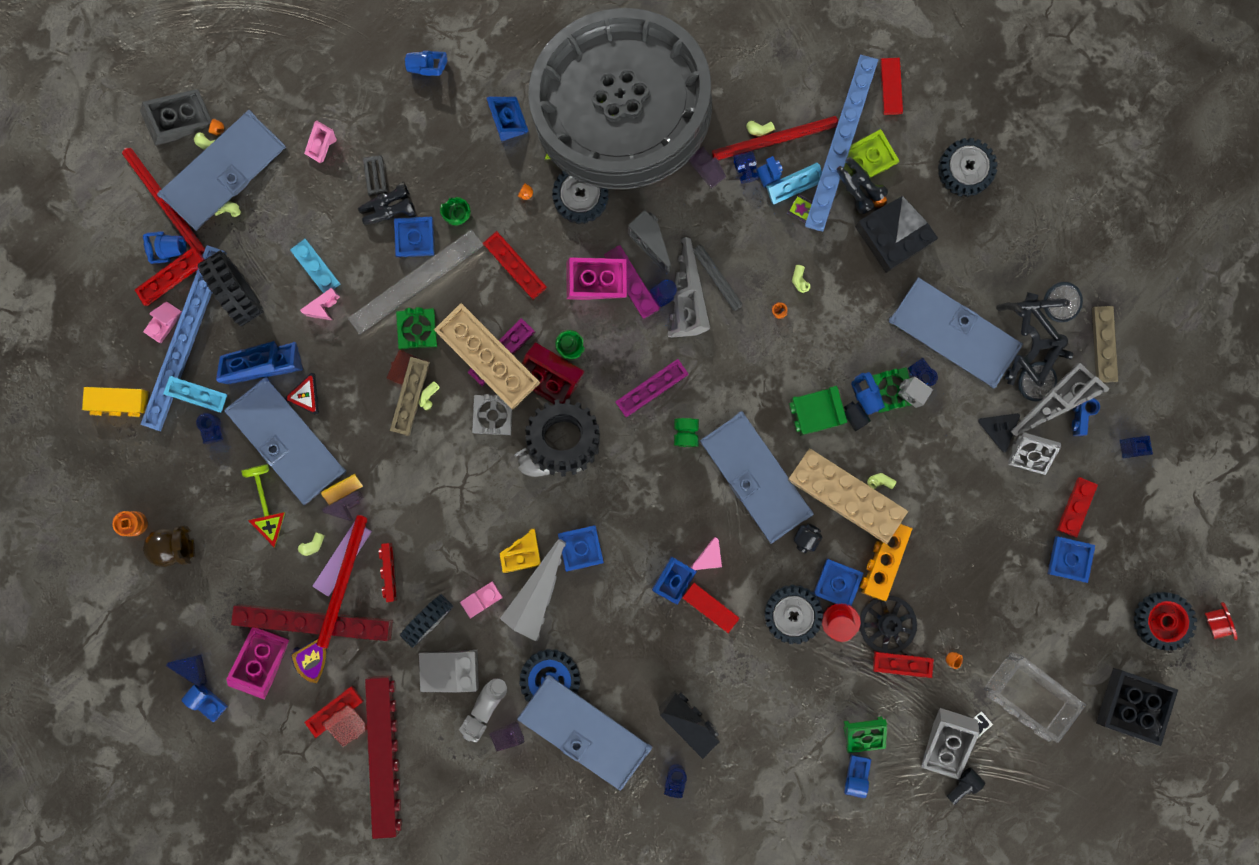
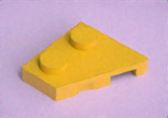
M531 529L529 533L500 553L503 573L538 567L541 560L535 529Z

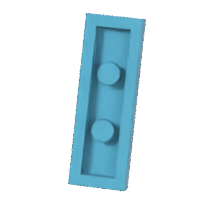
M815 163L766 185L771 203L774 205L818 185L822 174L820 164Z
M303 239L290 249L323 293L330 288L335 289L340 285V282L306 239Z
M169 376L163 393L222 413L227 394Z

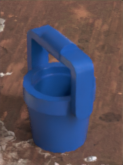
M446 52L407 53L405 57L407 72L424 76L441 75L448 62ZM433 59H440L437 68H433Z
M164 231L148 232L143 235L145 253L151 264L170 262V257L183 255L187 251L186 241L183 236L166 235ZM149 236H156L154 241L155 252L160 259H154V252Z
M861 373L856 376L851 385L856 394L857 401L860 402L866 414L870 415L885 408L880 389L876 385L871 373ZM866 380L869 388L862 391L859 383Z

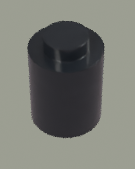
M852 401L843 407L846 419L855 432L871 422L859 402L855 404Z

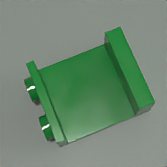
M837 386L790 399L789 409L791 414L795 415L794 427L796 432L800 433V436L847 423Z

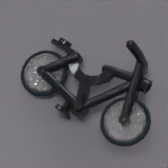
M1070 282L1054 284L1046 292L1044 300H1038L1039 295L1027 292L1026 299L1023 302H1006L998 304L996 307L998 311L1011 310L1020 317H1023L1021 334L1023 336L1029 334L1032 338L1033 343L1030 352L1025 356L1017 355L1012 369L1009 368L1005 374V379L1008 380L1007 384L1014 386L1017 373L1022 369L1018 379V387L1021 394L1030 401H1041L1056 386L1057 375L1053 365L1058 356L1067 359L1073 358V352L1064 350L1068 344V338L1063 334H1059L1040 310L1044 308L1047 316L1056 322L1063 323L1074 319L1082 308L1083 296L1079 288ZM1031 313L1034 314L1052 338L1040 339L1036 328L1030 325ZM1050 348L1043 362L1031 363L1038 355L1040 349Z

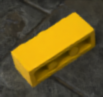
M84 387L82 410L89 411V415L102 416V412H109V416H121V413H128L129 417H140V414H144L147 408L149 391L143 389Z

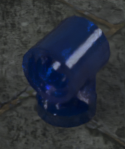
M753 151L733 156L737 174L742 173L743 175L739 178L740 183H750L759 178L758 173H753V170L757 169Z
M663 280L649 292L658 307L661 308L675 299L674 295L677 292V287L673 281Z
M924 358L919 359L907 368L913 377L915 376L929 387L935 385L938 380L937 372L928 365ZM923 374L929 375V383L923 381Z
M210 413L200 414L197 417L196 425L201 432L203 444L222 441L220 418ZM210 418L212 425L207 428L206 421Z
M674 764L667 771L664 794L669 797L683 798L687 774L681 765ZM674 772L682 773L680 780H674L671 776Z

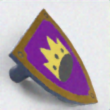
M318 638L301 648L295 647L293 653L290 654L297 673L305 680L313 683L318 682L326 659V648L317 646Z

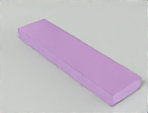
M354 523L312 586L328 597L333 593ZM366 527L363 532L358 552L360 551V549L362 548V546L364 545V543L366 542V540L372 532Z

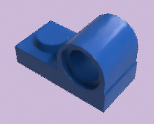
M199 681L181 699L188 708L199 710L212 722H215L228 707Z

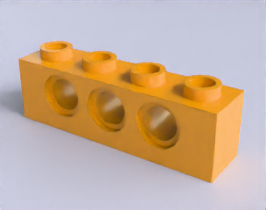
M900 524L892 536L895 540L893 547H890L881 540L876 541L873 552H875L874 557L869 560L866 568L869 570L866 577H863L860 584L862 594L881 601H887L913 528ZM882 555L888 557L889 562L887 565L881 563ZM876 573L882 575V581L879 584L874 580Z

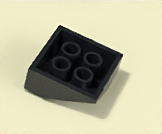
M903 196L860 220L855 226L885 273H888L924 250L938 239L928 222Z
M1113 668L1096 724L1161 746L1178 689Z
M674 691L659 706L660 716L704 759L720 742L718 731L709 720L705 722L701 718L703 714L697 707H690L687 703L689 699L682 692L678 694Z

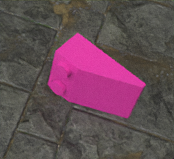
M569 258L566 262L567 299L626 298V259Z
M252 628L227 677V685L265 700L289 640L259 628Z

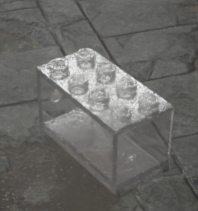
M1010 652L984 688L988 692V698L1001 706L1004 705L1002 708L1006 712L1017 718L1020 717L1018 721L1026 727H1030L1036 735L1048 742L1053 740L1059 743L1086 706L1085 703L1025 657ZM1018 668L1065 703L1047 729L1000 694Z

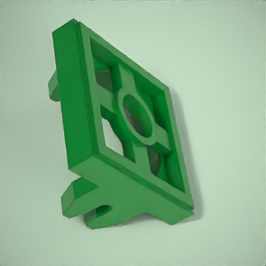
M416 307L415 309L406 308L405 311H396L399 350L438 347L437 332L434 330L436 328L434 308L423 309ZM419 315L427 318L430 325L424 326L420 323ZM410 316H413V323L410 327H403L405 321ZM416 324H420L423 328L422 332L418 335L412 332V327ZM431 331L429 337L422 341L421 336L424 332ZM404 333H411L415 337V342L408 341Z
M907 367L872 375L878 387L880 382L886 378L887 385L883 390H880L881 396L886 395L888 398H891L892 404H888L883 401L885 408L877 411L878 413L911 406L904 399L898 403L897 396L901 389L892 380V376L898 377L902 381L909 379ZM889 385L896 387V395L890 396L887 393Z
M882 716L872 721L856 723L843 721L847 753L886 748L887 721ZM878 729L879 733L874 734L871 730ZM857 731H864L860 736H853ZM866 736L872 737L869 740H862Z

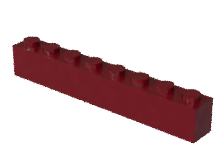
M239 604L233 606L231 625L320 634L326 613ZM338 614L332 636L389 641L392 636L393 620Z
M375 676L365 679L372 839L397 837L399 831H402V819H399L398 811H401V799H398L397 791H400V779H397L399 759H396L398 739H395L398 724L397 720H394L397 703L396 700H393L396 683L395 680H392V676Z

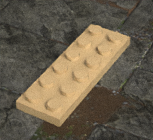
M462 303L434 329L512 410L540 384Z
M810 448L788 479L789 482L885 544L889 542L908 513L903 507Z

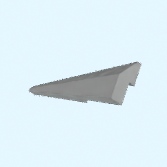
M687 237L681 239L683 249L682 255H679L678 261L681 263L679 272H676L672 300L675 302L673 314H670L672 326L671 331H668V337L695 336L710 330L691 239Z
M1077 363L1019 422L1011 433L1018 436L1107 392L1109 388L1081 363Z
M561 539L557 540L500 618L514 631L535 641H538L540 638V628L544 624V614L546 607L550 603L557 578L555 575L558 565L562 561L560 558L563 547L566 546V543Z

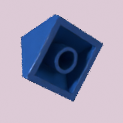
M517 97L486 98L501 142L529 132Z
M671 556L654 584L652 591L678 605L697 571Z

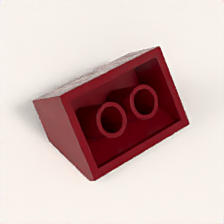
M536 342L526 353L522 365L540 382L533 392L555 404V400H559L560 404H565L566 399L569 400L585 372Z

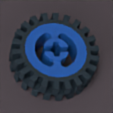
M556 649L541 650L533 654L525 662L520 673L519 684L521 686V693L525 696L524 699L529 702L545 680L546 676L543 674L541 684L538 685L536 682L537 673L545 667L556 668V671H546V675L553 676L558 682L559 676H563L564 686L574 693H578L580 672L576 662L566 655L565 652H560Z

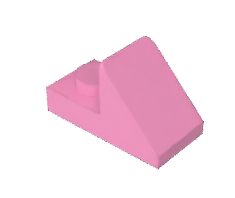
M315 121L304 154L319 163L323 162L329 145L337 140L334 131L319 121Z
M330 288L300 311L308 317L333 320L325 308L336 304L337 299L340 297L334 289Z
M166 301L150 312L153 319L143 332L158 343H162L180 318L182 311Z
M492 581L460 603L471 619L503 598V596Z

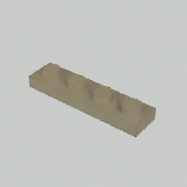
M1114 306L1093 307L1096 376L1103 383L1118 382Z
M410 357L390 431L410 436L430 362Z

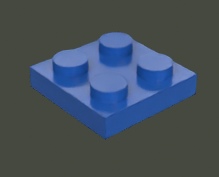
M433 217L394 218L396 257L435 256Z
M596 525L558 534V538L566 543L562 551L566 572L604 563Z
M1055 536L1048 574L1088 583L1095 545Z
M826 559L814 593L816 596L835 604L843 603L852 606L864 573Z

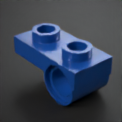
M773 156L766 159V164L756 170L764 188H766V185L780 180L781 171H783L779 160L775 161Z
M1093 398L1073 408L1075 412V417L1071 424L1073 436H1085L1088 434L1089 416L1097 414L1100 410L1098 400ZM1086 403L1091 406L1090 412L1085 409Z
M851 754L844 789L845 795L866 798L869 788L868 775L871 758Z

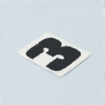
M982 711L974 717V719L978 720V737H980L993 724Z

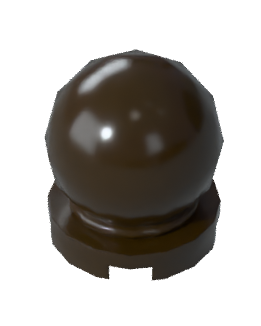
M183 525L176 526L173 531L170 529H159L151 532L145 539L143 546L145 557L151 564L158 567H168L176 562L181 565L191 564L190 558L195 556L194 539L190 540L188 532H191L188 526Z

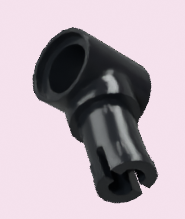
M969 767L962 772L958 782L959 785L947 797L956 805L966 794L978 793L985 786V781L972 767Z

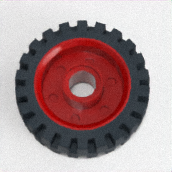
M1157 592L1143 598V602H1139V608L1135 609L1137 615L1133 618L1136 621L1134 628L1138 630L1136 632L1137 635L1142 637L1141 640L1147 643V645L1160 650H1177V648L1184 647V644H1188L1190 637H1194L1195 634L1192 632L1197 628L1194 625V622H1197V618L1193 615L1196 613L1191 609L1192 605L1186 602L1187 600L1183 597L1168 592ZM1166 616L1168 622L1164 626L1162 621L1163 618Z

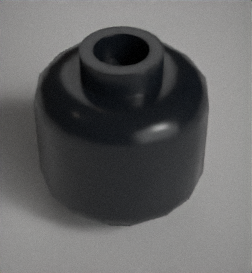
M810 523L800 526L794 537V542L797 544L796 548L803 553H807V551L814 552L823 538L820 533L821 530Z

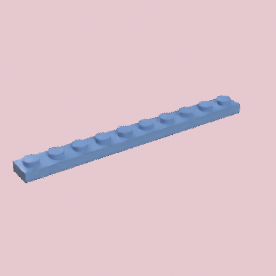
M860 54L805 227L824 231L840 181L836 169L839 166L843 168L845 166V160L848 157L878 59Z
M207 245L203 258L207 259L220 251V249ZM200 269L197 270L140 424L158 431L162 430L174 398L163 394L169 376L181 379L212 295V291L209 290L207 283L199 272Z

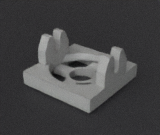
M474 395L472 433L511 435L512 409L498 395ZM491 401L490 409L486 412H479L483 404ZM497 402L505 407L507 413H500L496 409ZM491 410L498 412V418L495 421L488 419L487 415ZM479 418H486L489 421V428H485L480 423ZM499 419H506L503 426L498 429L495 428V424Z
M1023 432L1022 435L1016 436V441H1013L1012 454L1008 460V465L1046 475L1061 449V443ZM1030 443L1036 444L1035 448L1030 450L1022 448ZM1043 446L1049 449L1045 451V455L1041 451ZM1037 452L1040 456L1034 459L1030 458L1029 454ZM1019 454L1027 456L1028 461H1023Z

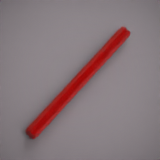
M836 116L718 148L712 150V158L714 161L836 128L838 119Z
M125 148L122 151V155L181 236L184 237L189 247L195 246L203 254L205 251L204 246L185 220L167 202L158 197L157 193L162 189L132 148Z
M356 516L317 641V646L328 648L367 523L365 516Z

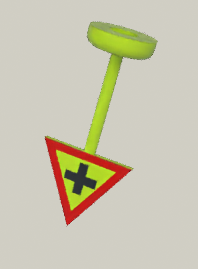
M265 464L241 470L243 477H255L264 512V517L248 521L275 548L285 512L269 515L259 476L269 471V465Z

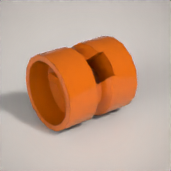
M122 511L114 517L112 525L114 531L120 536H138L145 532L148 522L145 515L141 512Z

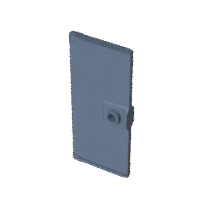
M248 110L157 193L158 197L167 202L197 231L233 196L238 195L286 146L256 118L252 111Z
M919 277L888 321L985 382L993 389L997 387L1003 374L1023 345V343Z
M267 377L260 380L254 387L224 410L304 506L347 472Z
M743 411L738 412L731 420L700 440L702 446L729 483L730 488L743 503L770 544L814 515L795 486L788 481V476Z
M551 675L545 677L542 685L517 718L518 721L558 747L564 754L574 761L581 763L620 791L652 750L651 745L568 689Z

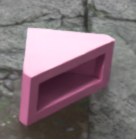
M716 537L711 540L693 563L692 569L701 570L722 567L719 540Z

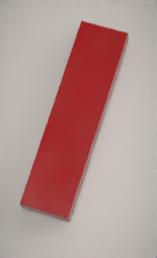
M497 231L483 242L488 251L532 300L547 289V286Z
M193 246L137 287L135 292L143 305L148 306L198 270L197 265L205 259L199 249Z

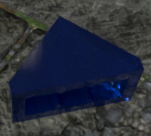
M1150 436L1120 440L1122 458L1153 455Z
M201 654L171 661L166 665L198 687L207 682Z

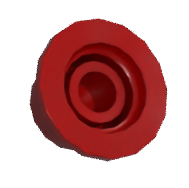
M1224 602L1220 603L1221 609L1204 613L1213 639L1232 635L1234 640H1238L1233 621Z
M843 603L834 604L823 613V630L835 641L846 642L859 631L861 624L860 616L856 609L850 605Z

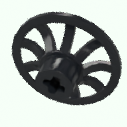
M888 596L887 600L896 601L891 614L888 611L886 601L873 599L864 607L860 615L861 624L859 629L864 641L872 649L884 653H897L907 648L913 641L917 631V619L911 606L899 597ZM878 602H881L884 613L882 616L871 608ZM903 605L909 613L898 618V610ZM867 612L879 620L878 623H864ZM912 618V630L902 627V622ZM868 627L879 629L870 638H868L865 632V628ZM900 631L910 634L904 644L898 636ZM885 635L882 648L872 643L879 636ZM893 636L899 647L888 649L889 639Z

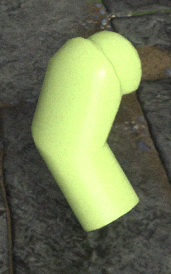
M749 121L746 125L748 132L756 137L765 136L775 130L772 122L762 126L754 121Z
M201 132L197 133L194 137L195 144L203 150L215 141L208 140Z
M228 201L215 213L217 216L224 212H230L232 217H236L241 214V210L238 204Z
M796 265L792 283L799 292H807L810 289V283H807L803 278L805 267Z
M434 381L421 393L419 405L424 410L432 407V402L429 399L439 389L438 384Z
M878 473L871 476L867 484L873 489L881 485L893 489L897 481L883 473Z
M316 532L312 542L300 544L298 551L304 556L318 552L325 535Z

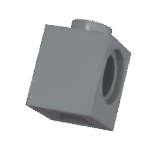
M914 376L905 379L899 387L901 390L898 395L917 408L925 404L933 389Z

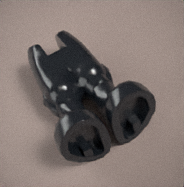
M848 157L845 162L853 172L849 174L842 166H839L836 170L846 186V190L855 197L856 208L859 213L866 214L874 207L872 200L879 201L888 194V189L884 185H875L870 180L868 172L853 158ZM860 185L864 187L869 197L862 192Z
M404 182L399 183L392 192L379 194L376 198L358 207L360 214L375 211V213L362 218L363 224L371 225L389 220L398 213H405L409 217L416 216L417 213L412 201L409 199L411 197ZM402 200L392 206H388L391 202Z

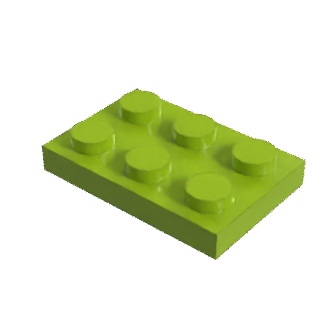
M881 129L852 144L848 153V157L853 158L868 172L870 179L900 162ZM845 163L844 169L851 174L853 171Z

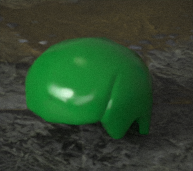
M460 197L449 198L445 204L442 203L440 206V214L451 225H461L470 217L471 208L467 201Z
M574 330L560 332L555 340L556 351L563 358L573 360L580 357L584 352L583 338Z

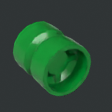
M674 419V430L677 431V434L674 435V446L698 447L699 438L695 432L699 430V419Z

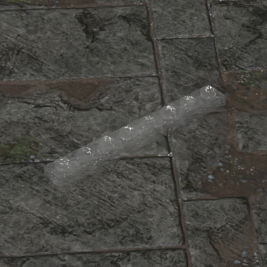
M471 229L348 318L356 331L362 334L482 248L483 244Z

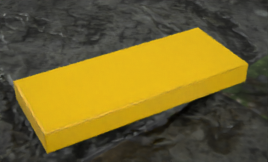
M353 474L322 491L321 495L330 505L360 489L363 485L358 477Z

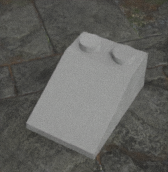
M477 650L419 652L420 692H476L479 689Z
M940 708L933 723L921 768L959 780L979 735L978 720Z

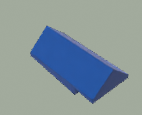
M275 341L222 355L219 359L216 380L217 382L229 385L303 371L297 344L293 342L277 347Z

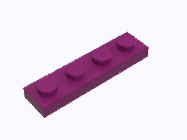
M619 245L605 253V259H626L627 295L642 319L644 320L657 312L659 307L622 247Z
M521 318L499 342L514 355L536 332ZM472 368L468 371L481 386L486 383Z
M677 359L615 401L625 418H627L689 374L679 359Z

